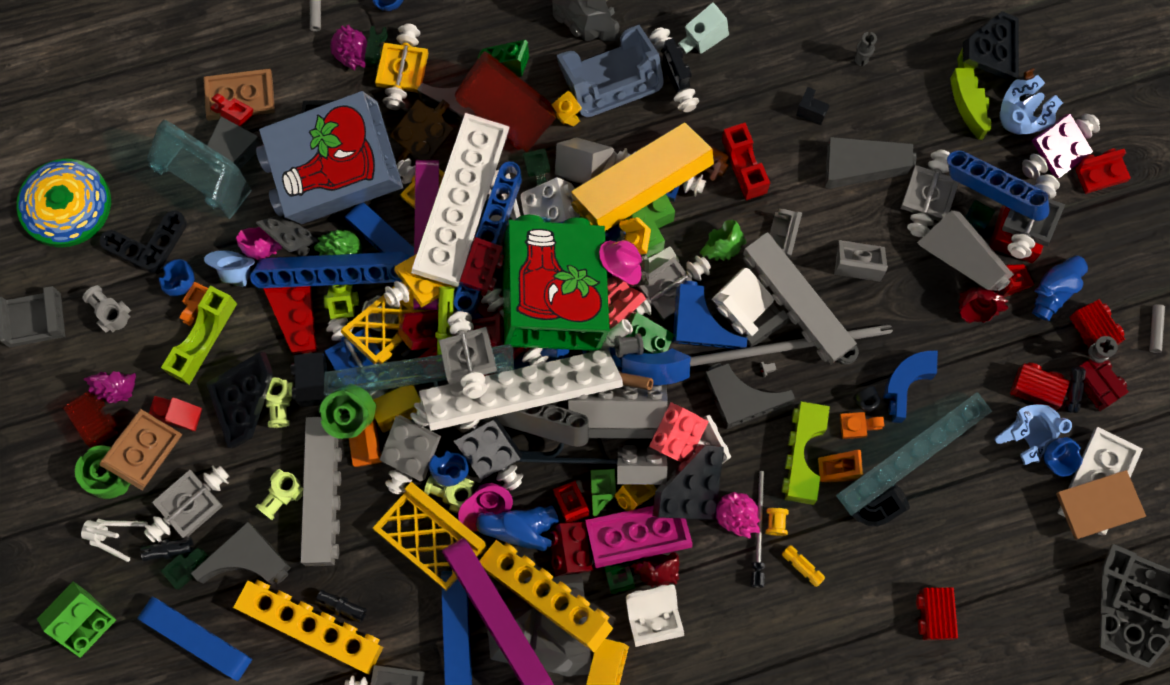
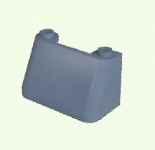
M640 25L631 27L622 33L620 37L621 47L581 61L578 53L575 51H567L556 55L570 92L582 107L580 113L584 117L595 116L656 93L662 88L663 75L659 53Z

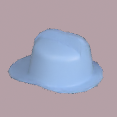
M226 250L211 252L204 257L205 263L217 270L222 282L240 287L246 286L247 279L251 275V266L255 263L254 259Z

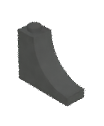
M484 68L475 79L462 86L436 88L421 83L417 91L419 99L434 108L444 99L450 104L444 113L462 123L465 113L485 119L505 90L504 79L499 73L495 71L490 72Z
M721 363L709 367L705 374L706 383L726 430L789 406L795 400L792 390L781 393H767L749 387L734 374L729 364L723 366Z
M247 522L191 574L197 581L204 584L220 573L232 570H246L259 574L268 583L273 585L274 583L282 582L289 573L287 571L291 567L259 531Z

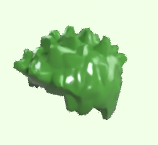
M733 219L731 221L727 220L724 221L722 228L718 230L713 229L709 233V240L700 251V254L703 257L708 256L709 259L715 258L716 261L719 258L723 261L725 258L730 260L731 257L738 254L741 246L747 242L737 221H733Z
M346 230L331 231L329 234L318 237L320 242L314 245L315 251L320 252V256L362 254L363 247L358 237Z

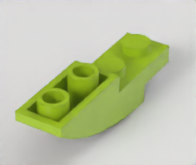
M962 48L957 58L958 68H955L950 78L952 92L964 122L978 140H983L991 129V119L987 117L989 98L985 97V88H978V77L974 76L975 67L963 63Z

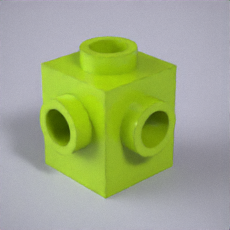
M353 284L329 286L327 295H324V305L329 310L330 319L354 317L356 306H359L358 292H354Z

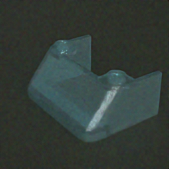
M162 120L157 127L147 160L150 162L148 166L160 175L163 172L167 173L169 171L204 195L205 203L214 209L218 206L226 217L231 219L252 191L239 168L232 161L172 123Z

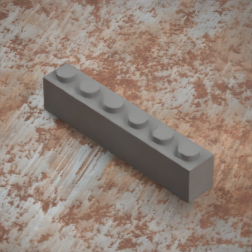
M768 232L745 248L743 253L745 257L743 259L750 269L754 268L758 272L760 282L765 287L769 286L774 293L772 295L774 300L780 306H785L788 310L787 315L795 325L797 323L804 330L802 331L804 338L809 343L813 342L818 348L817 353L824 362L828 361L831 365L855 347L857 343Z
M306 417L301 542V563L305 566H334L335 559L339 558V545L335 544L336 534L340 532V521L336 520V510H340L341 505L340 495H337V486L341 485V472L338 471V462L342 460V450L338 448V438L328 434L322 427L321 417Z

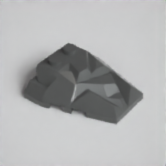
M552 0L554 18L559 23L566 24L574 36H580L584 41H591L597 37L602 41H616L619 38L620 26L617 21L611 18L615 11L613 7L608 9L606 4L608 0Z
M1111 544L1102 566L1099 647L1150 668L1170 644V569L1139 557L1137 553Z
M582 573L556 576L552 579L556 584L560 581L566 584L572 590L570 594L574 597L578 595L584 597ZM550 590L544 591L542 597L546 596ZM516 595L504 600V603L547 672L567 677L589 674L592 664L590 649ZM568 603L563 604L560 611L566 609ZM587 616L581 618L579 624H583L587 620ZM488 630L490 659L508 663Z

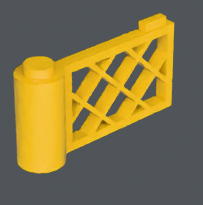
M411 292L409 293V302L406 303L401 300L399 301L400 307L398 309L385 308L386 299L382 295L341 329V333L374 365L377 362L382 365L392 356L390 351L403 341L399 335L396 339L385 338V329L398 330L403 314L432 310H414V297ZM371 313L381 314V323L368 322V315ZM385 314L398 315V324L385 323ZM354 327H365V337L355 336L350 330ZM368 328H381L382 338L368 337ZM368 343L382 344V351L374 355L368 349Z

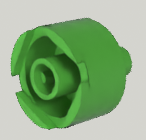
M353 384L342 386L328 395L321 403L322 427L328 434L338 439L356 437L372 423L375 416L376 403L363 388Z
M95 446L78 459L75 466L77 482L85 491L98 498L112 499L125 494L130 483L100 466L101 460L111 447Z

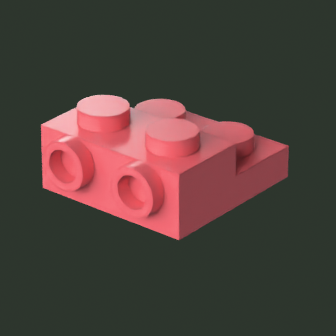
M614 275L607 279L609 329L618 324L622 319H626L646 300L642 292L629 287L626 282Z
M670 402L649 447L681 463L688 461L693 455V450L697 447L709 421Z

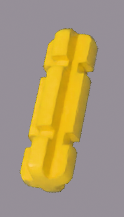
M788 546L783 551L782 556L788 562L791 561L792 565L805 578L808 577L815 587L819 586L824 581L825 576L819 570L816 571L815 567L802 554H797L798 551L793 546Z

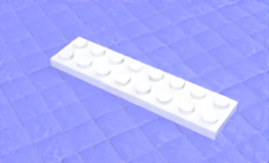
M465 113L411 273L455 287L459 286L505 144L509 126Z
M604 349L485 376L484 383L487 385V391L481 397L475 399L466 397L463 394L462 390L464 387L461 385V382L421 390L419 394L430 431L572 399L583 394L589 395L623 387V381L609 350Z

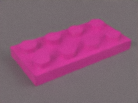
M653 506L585 520L595 567L599 568L692 548V540L686 518L652 516Z

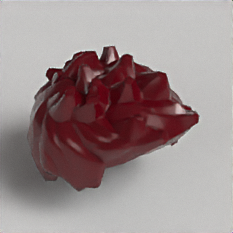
M983 286L972 287L964 291V293H960L959 313L967 323H985L990 321L992 317L999 315V312L1009 309L1005 305L1008 299H1004L1003 295L995 293L993 290H987Z
M671 552L669 555L660 554L646 557L630 565V568L634 569V574L641 576L640 580L652 588L655 585L658 587L660 585H670V583L676 585L679 580V556L676 552Z

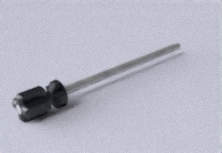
M759 471L758 518L760 522L757 525L760 528V533H757L756 562L751 563V567L755 569L754 572H751L750 585L753 588H763L765 574L761 572V569L765 568V563H761L764 471Z

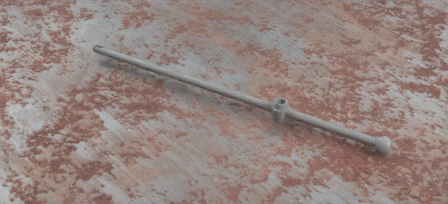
M883 325L847 332L855 340L890 334L893 330L881 331L892 327L891 325ZM804 338L691 357L690 367L812 347L815 344L813 342L809 343Z

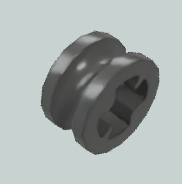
M855 345L850 353L853 352V355H850L849 358L842 356L838 361L843 365L852 364L859 354L857 346Z

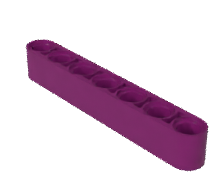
M416 160L414 255L418 253L439 191V160ZM415 298L413 299L414 310H438V298L423 307L419 305Z
M462 537L442 550L444 557L521 685H554L467 540Z

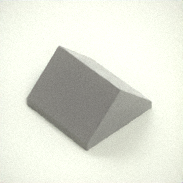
M580 138L559 142L556 146L555 175L562 179L584 184L603 171L614 149L613 147Z
M839 240L834 275L879 282L882 280L888 268L885 247Z

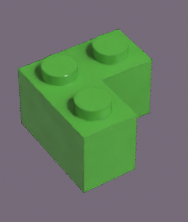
M666 194L624 219L628 220L638 217L651 229L647 253L641 255L643 260L664 250L665 240L658 228L673 222L675 210Z

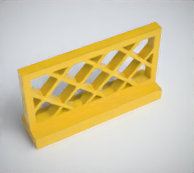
M410 482L405 488L406 492L378 521L373 530L447 591L458 578L453 570L451 577L446 582L438 577V567H448L450 565L448 562L438 563L437 550H443L449 545L437 546L436 534H449L451 544L454 543V539L457 541L464 537L476 557L478 555L481 556L487 549L486 544L414 483ZM406 501H409L414 506V514L400 516V507ZM429 518L432 520V529L418 531V519ZM414 519L415 531L401 532V520ZM389 521H397L398 533L387 534L381 528ZM433 534V546L419 548V535ZM415 536L416 548L405 549L402 547L401 537ZM434 551V563L423 564L420 562V552ZM429 568H434L435 573H433Z

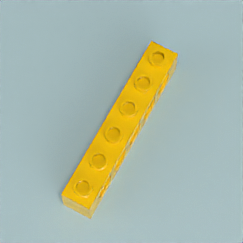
M495 540L479 560L486 573L595 653L613 629L608 622L609 616L598 608L596 611L592 610L589 607L590 603L581 595L574 597L570 594L572 590L560 581L556 584L552 581L553 576L545 569L541 568L539 571L534 568L535 563L525 555L522 558L516 554L518 551L507 542L503 545ZM510 564H513L511 569L506 570ZM532 576L529 582L524 583L526 578ZM550 590L546 596L542 597L544 591ZM568 603L567 608L560 611L561 606ZM587 616V620L583 624H579L580 619Z
M258 579L255 584L250 581L246 582L233 608L366 674H371L384 648L378 645L380 639L367 633L365 637L356 634L357 628L345 622L343 626L335 624V617L323 611L319 616L312 612L314 607L302 601L297 605L290 601L292 596L278 590L277 594L268 591L270 585ZM270 597L272 602L270 608L262 610V600ZM288 608H292L293 617L289 621H284L283 612ZM309 619H314L316 623L315 628L310 632H306L304 628L305 622ZM335 629L338 637L333 643H328L326 635L330 630ZM358 640L360 643L359 651L355 654H350L348 651L350 642Z

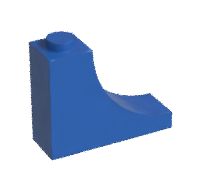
M683 281V284L676 287L673 334L675 335L672 343L729 349H743L747 347L746 337L728 332L711 316L704 298V286H698L695 281Z

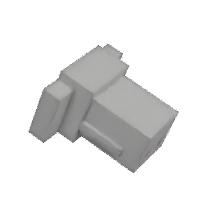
M760 363L763 377H766L767 373L776 370L775 363Z

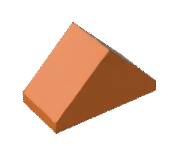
M861 450L818 458L820 482L857 481L863 475Z

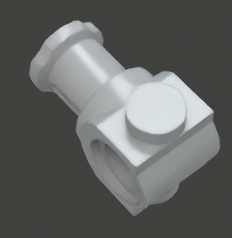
M98 285L89 288L82 297L85 303H90L95 309L94 313L99 319L96 323L106 333L109 330L114 332L124 328L131 317L128 314L131 310L122 300L117 303L113 298H107L102 293V288ZM118 313L117 317L110 321L111 315Z

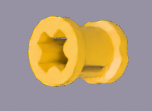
M768 508L766 513L769 514V522L766 534L774 536L788 535V531L785 528L786 515L789 514V510Z

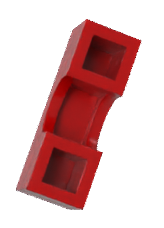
M746 122L724 129L722 143L727 155H729L730 163L745 200L767 194L770 181L763 164H758L753 152L754 142Z

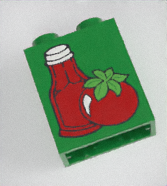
M530 214L522 215L516 220H509L503 240L504 347L601 350L610 331L607 270L603 267L599 257L600 246L605 242V226L591 225L590 221L579 217L569 218L563 223L544 222L540 216Z

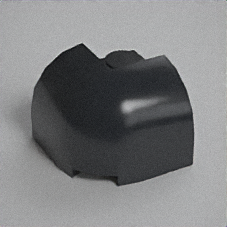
M885 466L838 494L851 515L858 522L867 526L878 527L886 524L910 509L901 487L897 486Z

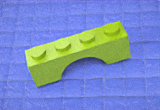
M209 286L198 305V315L193 329L180 345L172 348L161 367L166 373L190 385L235 309L237 303L230 295Z
M800 402L798 408L793 410L792 422L795 423V431L790 432L788 445L792 446L791 455L787 454L785 469H789L788 478H784L782 484V492L786 493L785 500L814 505L817 501L820 476L812 472L807 466L804 458V448L810 439L823 435L827 430L830 406Z

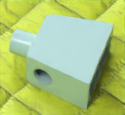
M714 2L685 26L687 37L681 40L678 45L681 46L685 54L693 48H696L701 54L729 35L727 18Z

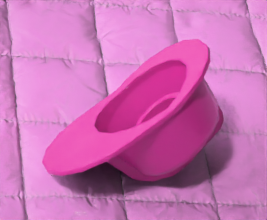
M622 240L618 242L607 241L600 246V261L609 273L630 285L639 283L642 275L640 267L642 257L634 244Z
M482 484L460 506L458 511L459 521L471 531H478L476 527L478 515L480 513L493 512L494 514L510 511L513 505L512 496L501 484Z

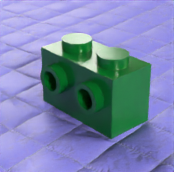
M633 312L626 318L632 325L633 331L625 337H631L636 333H640L644 345L643 353L657 354L668 351L675 334L638 312Z

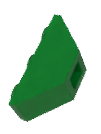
M520 40L484 48L478 55L475 68L479 71H483L484 68L490 72L495 71L506 79L522 77L529 59L528 42Z

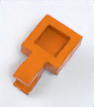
M196 282L193 283L182 301L187 307L179 317L183 320L184 324L190 327L196 321L198 305L208 290L207 287Z
M865 412L840 414L842 439L866 438L868 436L867 430L883 429L884 418L873 417L866 419Z

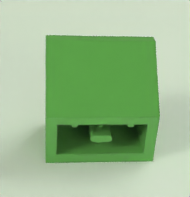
M74 581L37 618L45 633L80 658L116 621L115 617L90 593Z

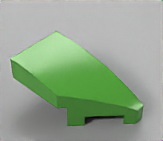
M615 469L591 470L593 516H597L616 494Z

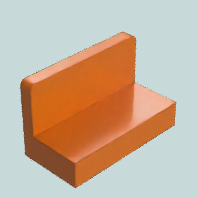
M374 417L372 423L356 437L349 438L354 467L382 463L380 461L381 452L376 419Z

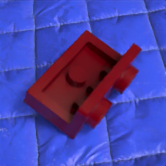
M438 310L402 315L397 334L411 350L437 347L435 332L438 331Z
M585 522L560 523L548 530V539L551 540L552 567L555 571V576L584 573L593 570Z

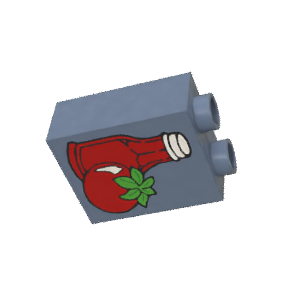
M363 91L259 129L264 145L258 146L256 153L263 170L266 173L272 172L276 188L269 191V198L278 216L284 215L288 219L304 224L403 188L378 102Z

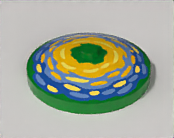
M58 159L38 167L26 178L17 197V214L23 228L35 240L52 247H71L87 241L102 228L111 208V193L103 176L88 163L75 159Z

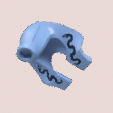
M1039 75L1027 81L1015 80L1006 92L1001 105L1000 120L1002 126L1007 131L1018 135L1030 134L1055 124L1056 112L1058 107L1063 104L1056 95L1043 104L1042 113L1039 117H1034L1033 112L1044 100L1045 96L1042 92L1031 96V98L1025 101L1019 100L1021 95L1034 94L1045 84Z
M1029 405L1017 411L1016 421L997 435L995 442L1002 444L1003 442L1018 441L1024 438L1029 444L1030 449L1020 454L1023 464L1027 465L1035 461L1039 463L1047 445L1057 439L1060 432L1068 433L1072 428V422L1066 418H1060L1058 412L1048 405Z

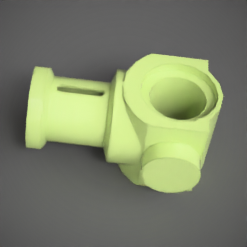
M276 377L272 378L265 398L266 407L270 408L268 427L283 428L289 426L286 407L290 406V401L292 400V386H295L294 382H288ZM282 386L280 394L272 395L275 387Z
M280 469L276 470L270 478L271 487L268 489L269 495L261 504L255 506L271 520L275 518L274 514L282 504L287 505L290 501H298L303 496V487H301L300 481L293 474L283 472ZM293 480V486L289 490H283L284 482Z
M430 475L424 492L427 495L433 494L443 498L444 503L450 504L449 510L458 514L460 506L464 501L456 500L457 493L466 491L469 498L473 495L475 482L465 478L454 486L446 487L439 485Z

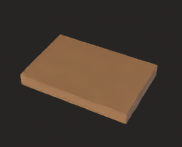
M271 69L203 77L206 118L208 121L221 118V113H215L210 109L215 103L211 98L217 93L229 101L235 98L253 108L252 115L275 113Z
M140 409L101 460L100 466L143 491L177 444L182 434Z
M1127 470L1056 493L1075 540L1146 517Z

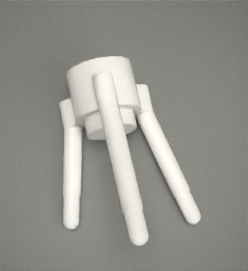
M97 519L95 522L87 520L82 527L81 537L82 539L90 540V545L99 547L129 562L130 558L100 542L104 541L106 537H119L118 533L108 531L106 526L138 527L144 526V524L148 525V523L143 521H106Z

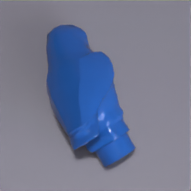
M1075 255L1063 263L1055 265L1044 274L1039 287L1034 291L1038 293V297L1034 303L1036 306L1032 314L1042 320L1050 321L1052 315L1056 314L1058 309L1074 293L1082 289L1083 280L1081 277L1088 271V265L1084 258Z
M553 506L546 508L536 507L530 510H511L499 514H494L493 512L480 513L476 519V527L481 534L523 548L545 551L547 547L551 546V540L540 536V534L546 533L551 526L559 523Z

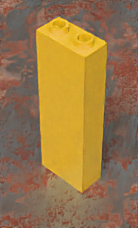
M683 123L572 190L573 202H571L574 211L577 214L581 213L584 219L590 221L591 225L605 226L606 231L714 164L713 150L686 123Z

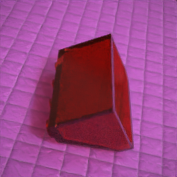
M485 51L477 59L455 92L456 101L464 108H471L475 112V116L509 126L507 137L510 139V143L518 150L522 148L528 152L556 119L555 109L546 98Z

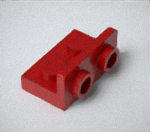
M1110 149L1100 156L1089 155L1081 160L1075 171L1085 194L1125 183L1131 179L1122 158L1126 154L1125 149L1117 151L1116 149Z

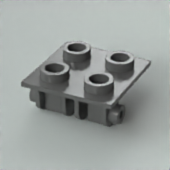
M276 215L256 222L261 229L288 252L296 251L299 255L303 254L305 256L310 251L308 246L318 242L311 235L310 231L301 227L297 222L286 218L284 215Z

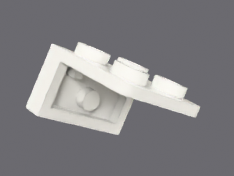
M557 177L521 194V202L524 215L530 214L550 218V223H559L569 218L580 217V214H577L571 205V202H573L571 191L575 189L572 183Z
M742 268L712 300L718 305V311L732 321V327L739 334L742 335L744 333L753 336L759 330L753 322L773 303L774 298L750 269Z
M660 585L645 591L638 590L626 596L629 623L635 647L684 636L674 585Z

